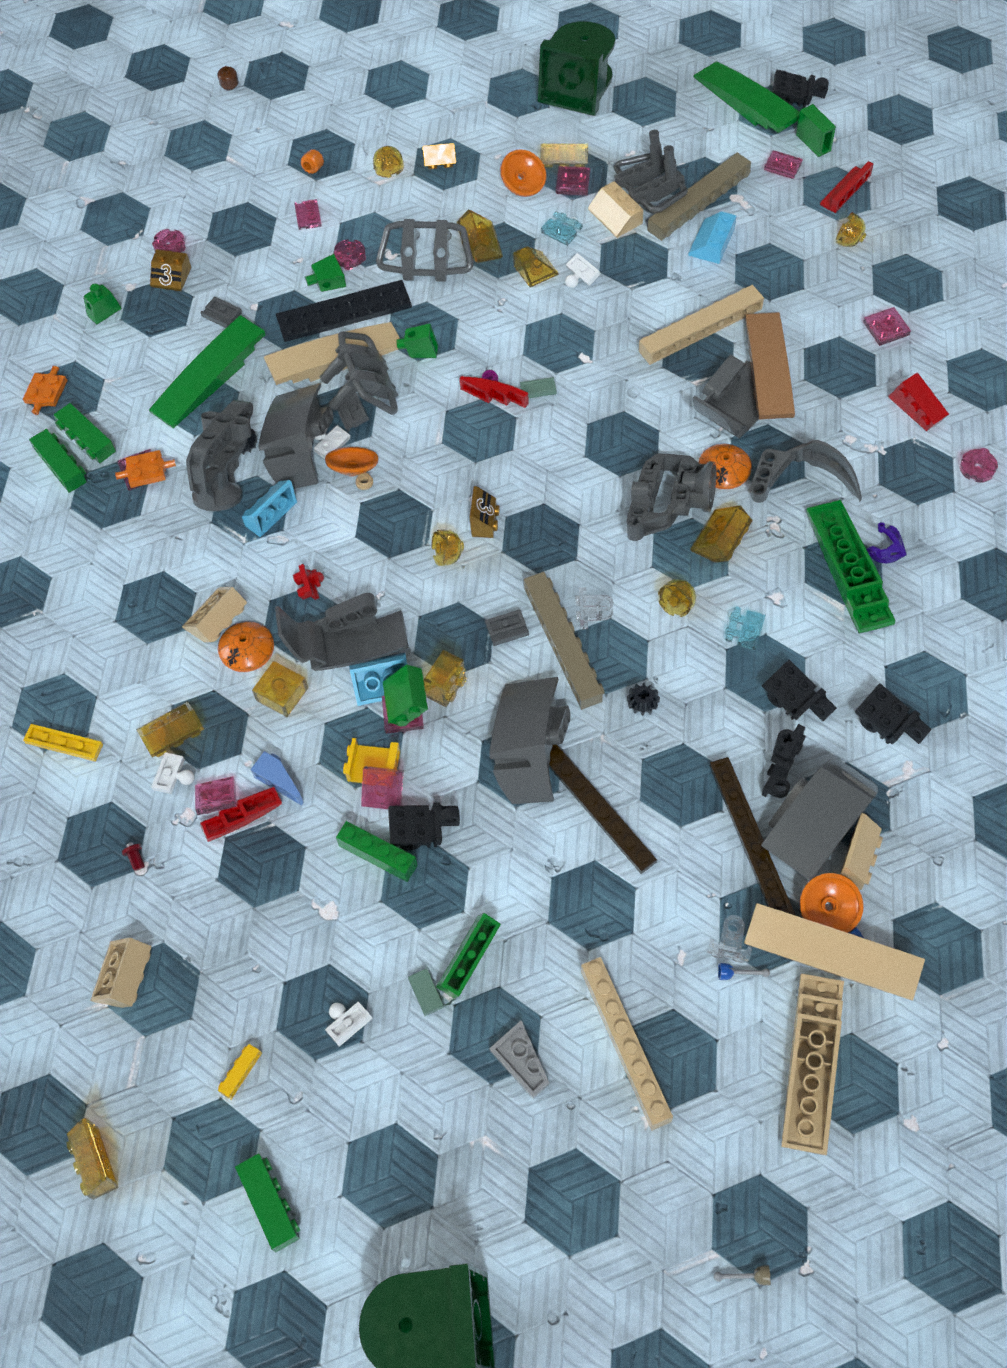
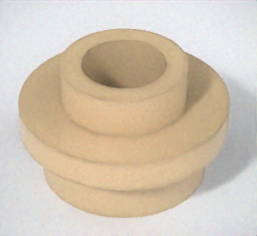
M367 473L358 475L356 478L357 488L360 490L370 489L373 486V478Z

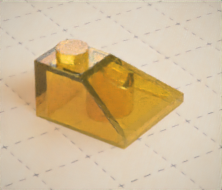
M527 246L513 252L514 267L530 288L558 275V271L542 251Z

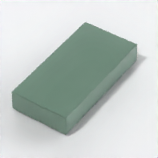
M554 377L520 382L521 390L528 392L529 398L557 394Z
M427 968L408 977L424 1016L444 1008Z

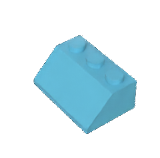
M721 211L704 219L688 256L720 264L734 233L737 215Z
M290 480L279 481L263 497L259 498L250 509H247L242 515L245 527L261 537L297 503L292 482Z
M405 652L349 666L357 706L385 700L383 681L407 664Z

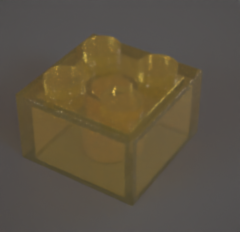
M445 650L442 651L424 678L426 697L444 707H447L450 702L454 701L459 687L462 688L467 679L463 659Z
M273 661L254 686L252 692L256 701L288 717L308 690V685L305 677Z

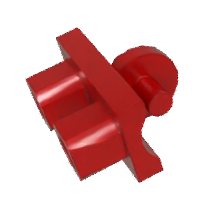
M304 564L299 565L300 571L293 575V579L298 586L304 584V586L297 589L298 596L303 600L312 597L314 600L320 598L317 587H320L321 582L324 580L323 573L317 572L316 569L308 570Z

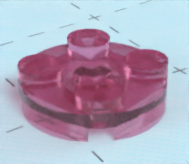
M169 229L161 230L154 236V241L152 242L154 251L159 249L181 253L186 249L184 236L178 230H175V232Z
M349 239L343 240L334 247L333 254L339 265L344 267L345 270H351L366 260L365 247L358 240H354V242H349Z
M986 448L973 449L966 452L962 456L960 463L962 475L969 480L970 478L975 479V482L979 483L991 480L998 468L996 458ZM976 464H981V465H982V468H980L979 466H975V465H976Z

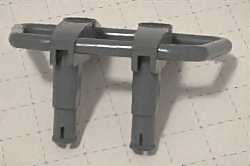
M655 129L649 132L650 153L617 161L614 164V171L616 172L614 178L621 188H626L628 195L637 204H642L650 212L659 213L686 196L688 190L685 185L684 175L677 170L674 147L671 145L665 146L663 149L664 154L662 155L659 131ZM638 163L624 171L620 168L621 166ZM665 172V175H664V176L659 177V178H656V177H658L659 175H661L662 173ZM680 187V192L661 205L654 206L650 203L661 200Z
M404 219V221L387 224L384 228L376 258V264L379 269L403 274V280L414 281V276H435L436 281L446 282L447 275L468 273L474 266L466 228L447 220L427 222ZM397 228H403L400 250L402 267L383 263L390 231ZM416 228L436 229L433 250L435 270L415 269L417 256L416 240L420 237V233ZM448 229L461 233L467 259L465 267L448 268L450 254L448 241L452 237ZM410 247L413 253L407 257L405 250ZM443 248L445 250L444 257L440 258L438 257L437 252L439 249Z
M339 332V346L335 350L338 355L320 375V380L328 384L335 375H338L347 366L349 372L345 375V379L348 381L338 391V394L329 401V406L333 410H337L345 401H348L358 392L359 396L365 401L388 414H396L398 412L396 397L399 394L396 392V387L391 383L387 370L389 368L386 365V360L379 355L373 340L365 334ZM345 339L364 341L368 347L346 344ZM354 366H357V367H359V368H361V369H363V370H368V371L355 370V367H354ZM372 396L389 400L390 406Z

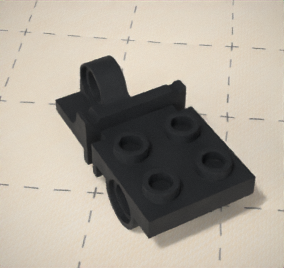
M777 69L774 76L772 93L790 105L795 101L798 102V107L802 104L804 108L810 104L812 96L825 99L829 81L824 77L815 80V75H810L807 81L804 76Z
M790 660L783 664L762 685L768 692L767 697L774 706L778 708L783 707L787 711V715L790 712L794 714L791 717L792 720H797L804 712L810 709L824 722L837 709L826 697V691L821 688L815 692L814 689L817 686Z
M881 683L874 688L855 710V713L862 718L860 720L862 726L872 733L878 732L882 740L887 737L888 740L885 742L887 744H894L904 732L920 744L932 730L920 719L918 711L914 710L909 715L907 712L910 708Z
M798 724L794 731L784 729L778 733L773 756L770 760L773 763L767 771V775L770 777L763 788L762 796L766 797L770 794L777 798H783L788 795L790 783L787 780V776L794 763V757L800 753L803 747V742L806 738L803 735L805 731L804 726ZM775 785H785L786 790L779 791L775 788Z
M435 802L431 810H429V805L388 807L390 844L400 846L403 850H415L421 845H427V848H430L432 842L435 848L442 843L441 826H459L460 824L458 806H442L440 802Z

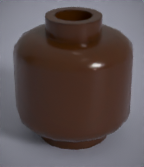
M224 66L218 71L217 76L220 86L229 91L235 89L238 85L236 70L232 67Z

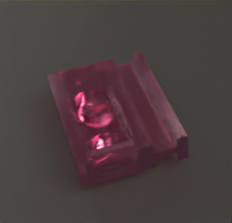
M773 150L765 164L764 170L794 179L802 165L803 159Z
M317 199L302 201L301 204L294 203L299 230L305 227L306 229L322 227Z

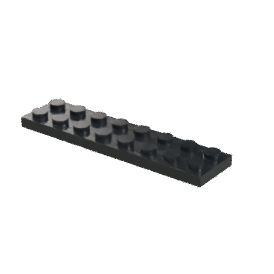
M403 280L276 313V318L283 340L288 342L412 308Z

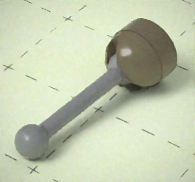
M769 1265L757 1267L754 1273L722 1274L721 1272H716L714 1274V1279L718 1282L722 1281V1279L754 1278L760 1285H771Z

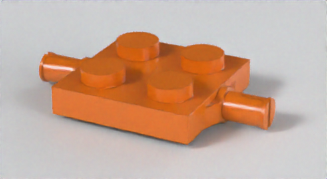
M52 366L48 374L34 373L26 390L23 401L26 404L34 405L31 412L35 415L39 414L41 407H56L67 383L65 376L57 375L59 371L57 366Z
M160 450L126 457L125 471L115 472L117 480L127 477L131 488L166 480V468L176 467L175 459L164 461Z

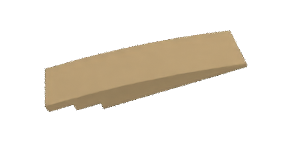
M391 322L346 331L369 336L381 356L398 350L396 341L400 338ZM338 334L312 340L264 356L265 363L275 384L278 385L292 380L294 384L307 378L310 382L320 379V375L338 355L335 351L339 346ZM345 339L346 344L368 347L364 341Z
M756 903L744 941L746 945L912 1001L925 962L924 958Z
M807 974L800 975L781 1147L827 1155L842 1025L844 981Z

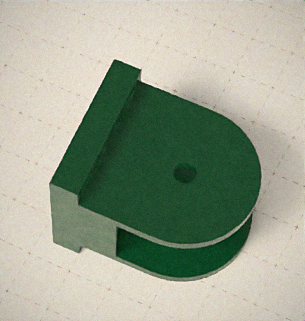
M578 21L558 28L550 40L544 39L540 45L538 102L595 116L599 110L600 99L612 81L613 72L608 65V57L615 47L614 33L601 24Z
M466 1263L450 1265L449 1268L397 1274L379 1283L367 1297L359 1319L360 1342L369 1361L376 1368H495L488 1273Z

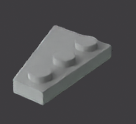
M521 1020L489 1050L530 1097L534 1099L549 1085V1081Z

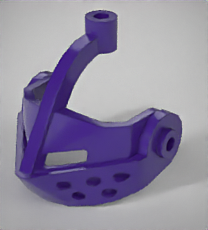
M884 522L878 523V532L885 533L892 540L893 544L885 549H879L875 546L868 547L866 550L870 558L876 562L888 564L905 557L907 553L898 529L894 526L885 528Z

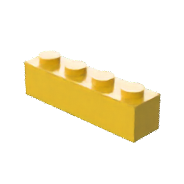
M250 1044L243 1048L241 1056L235 1060L233 1068L227 1072L225 1080L218 1086L219 1093L230 1100L233 1099L262 1054L259 1049Z

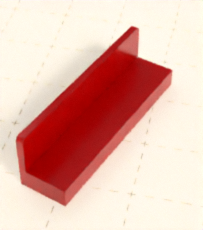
M868 161L862 168L855 166L820 202V205L836 213L869 179L874 163Z

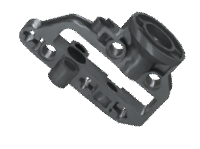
M233 400L221 413L207 411L201 414L203 432L191 445L186 459L189 486L193 492L192 499L194 505L206 511H222L240 503L243 497L242 490L235 483L234 472L239 467L238 458L246 446L247 439L251 437L250 419L253 414L252 403Z
M657 453L648 459L642 468L638 482L633 481L631 505L627 515L628 539L638 541L644 536L666 530L672 526L679 515L688 516L690 508H701L704 512H711L716 490V462L709 461L707 464H700L692 456ZM664 471H676L677 481H675L672 489L670 505H668L666 511L654 513L653 507Z

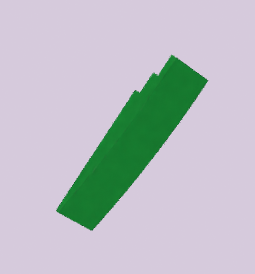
M717 61L693 75V78L754 126L760 124L766 130L771 127L777 133H780L799 119L800 112L786 101L752 79Z
M240 315L179 374L151 406L149 412L174 429L245 365L244 360L255 351L254 345L265 336V331Z
M838 500L806 508L827 565L858 633L895 625L896 620L888 606L889 599L882 588L883 581L842 501Z

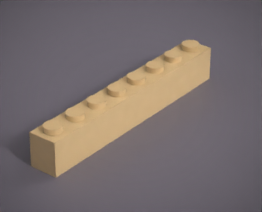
M753 285L743 288L739 292L714 302L712 305L702 308L678 322H674L649 336L643 337L639 340V353L651 365L744 319L746 314H754L762 310L764 297Z
M601 957L582 964L581 974L651 1131L671 1123L673 1115Z

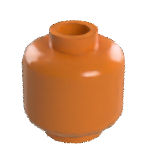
M316 150L307 151L301 158L302 168L310 174L316 173L324 164L323 156Z

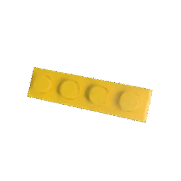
M30 724L23 739L25 744L95 762L103 747L101 741Z

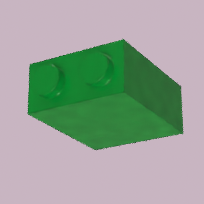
M814 104L804 107L799 113L796 136L818 157L830 152L836 126Z
M406 664L383 681L388 723L396 724L400 727L406 726L428 710L421 668Z

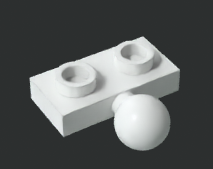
M576 253L566 264L567 268L574 275H568L565 279V284L570 288L576 287L580 278L590 286L601 273Z
M336 426L327 435L325 433L314 438L321 440L314 447V452L325 459L329 452L341 448L349 441L350 434Z
M164 753L151 786L153 790L172 794L177 779L183 785H190L194 781L192 771H181L185 761L183 756Z
M359 1002L347 1011L343 1004L334 1003L329 1008V1015L336 1021L325 1030L340 1047L373 1018Z

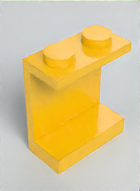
M352 738L351 745L347 747L348 762H345L343 767V774H346L347 781L394 786L400 757L399 743L391 742L390 748L358 745L356 738Z

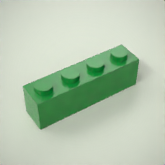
M71 403L53 414L58 429L60 431L64 430L71 441L74 439L77 446L81 450L84 449L91 460L95 459L100 464L116 452L112 441Z
M46 428L29 439L35 452L68 493L87 483L84 477L86 475L84 469L76 465L75 458L67 454L68 450L63 444L60 445L58 443L60 441L54 433L51 434Z
M348 821L345 822L336 836L339 847L406 882L409 881L418 866L415 856Z
M485 913L478 915L436 988L452 998L459 997L501 923Z
M258 1153L236 1165V1171L271 1250L276 1253L299 1240L298 1232L301 1231L295 1218L292 1220L288 1213L291 1210L286 1198L282 1199L279 1191L282 1188L276 1177L272 1178L270 1170L273 1168L267 1157L263 1158Z

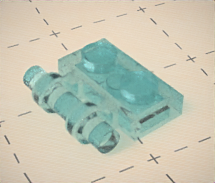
M555 211L553 217L557 220L555 221L550 218L541 227V233L568 246L577 236L575 229L581 230L583 224L574 218L567 217L562 212Z
M734 607L729 617L730 624L725 630V640L732 642L733 638L739 639L738 646L756 650L766 615L747 610L746 616H742L740 614L742 609ZM737 623L743 625L742 630H737Z

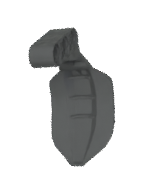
M812 440L786 452L766 449L761 455L751 484L752 499L757 503L764 502L768 497L770 488L792 461H806L810 465L827 470L836 476L858 498L859 502L862 500L858 479L849 461L836 448L820 440ZM770 458H771V459H774V460L771 461V462L766 461L767 459H770ZM763 474L769 475L767 477H761V475ZM757 490L763 491L762 493H755Z

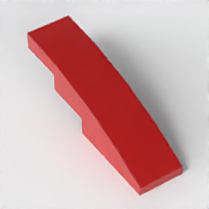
M461 376L459 378L461 390L487 403L494 399L506 406L510 401L523 408H526L529 404L528 392L514 386L477 377Z
M271 787L237 800V805L221 810L218 816L200 822V827L207 842H210L266 815L282 805V802L275 787Z

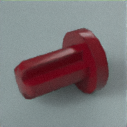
M133 842L126 845L127 848L122 850V855L128 856L134 871H139L145 867L139 853L142 846L141 844L133 845Z

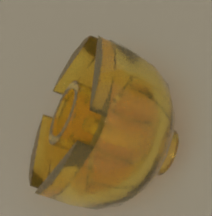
M383 146L377 149L373 156V168L376 174L381 177L390 178L392 177L391 175L396 174L397 176L403 171V157L397 148Z
M854 212L849 214L846 218L849 221L842 224L836 236L837 241L835 243L841 246L853 247L858 242L862 243L867 235L864 233L866 225L863 218Z
M447 529L437 530V532L433 533L431 547L432 550L435 549L436 555H433L435 563L438 566H446L457 562L464 551V543L454 531Z
M683 579L668 581L658 592L660 606L672 616H674V613L680 615L679 617L686 616L696 603L695 589L689 582Z

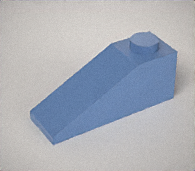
M264 751L250 769L254 778L269 787H275L277 792L302 806L304 803L302 797L281 763V759L273 753L270 755Z

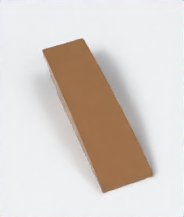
M780 312L746 314L754 399H756L759 420L794 418L795 408Z

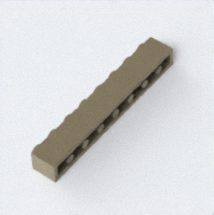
M738 152L687 189L686 196L664 211L651 216L648 219L647 231L661 241L669 237L675 230L681 228L688 220L693 219L696 214L703 211L709 204L714 203L717 198L726 194L729 189L736 186L742 179L747 178L751 172V161Z
M541 572L523 579L524 590L580 709L583 710L601 703L603 694H605L601 683L598 684L596 672L588 664L589 658L587 653H583L581 649L582 643L580 638L574 635V626L566 618L568 617L566 609L559 604L560 598L558 593H554L552 589L553 583L551 578H547L545 572Z

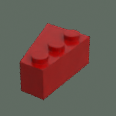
M918 372L903 381L888 396L926 432L949 415Z

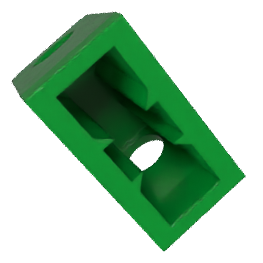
M334 254L311 265L313 274L305 276L307 286L317 284L321 292L346 287L344 274Z
M92 284L90 292L83 297L86 314L96 325L122 309L113 294L102 284Z
M431 324L407 328L404 339H397L396 341L397 348L407 349L411 358H437L438 343Z

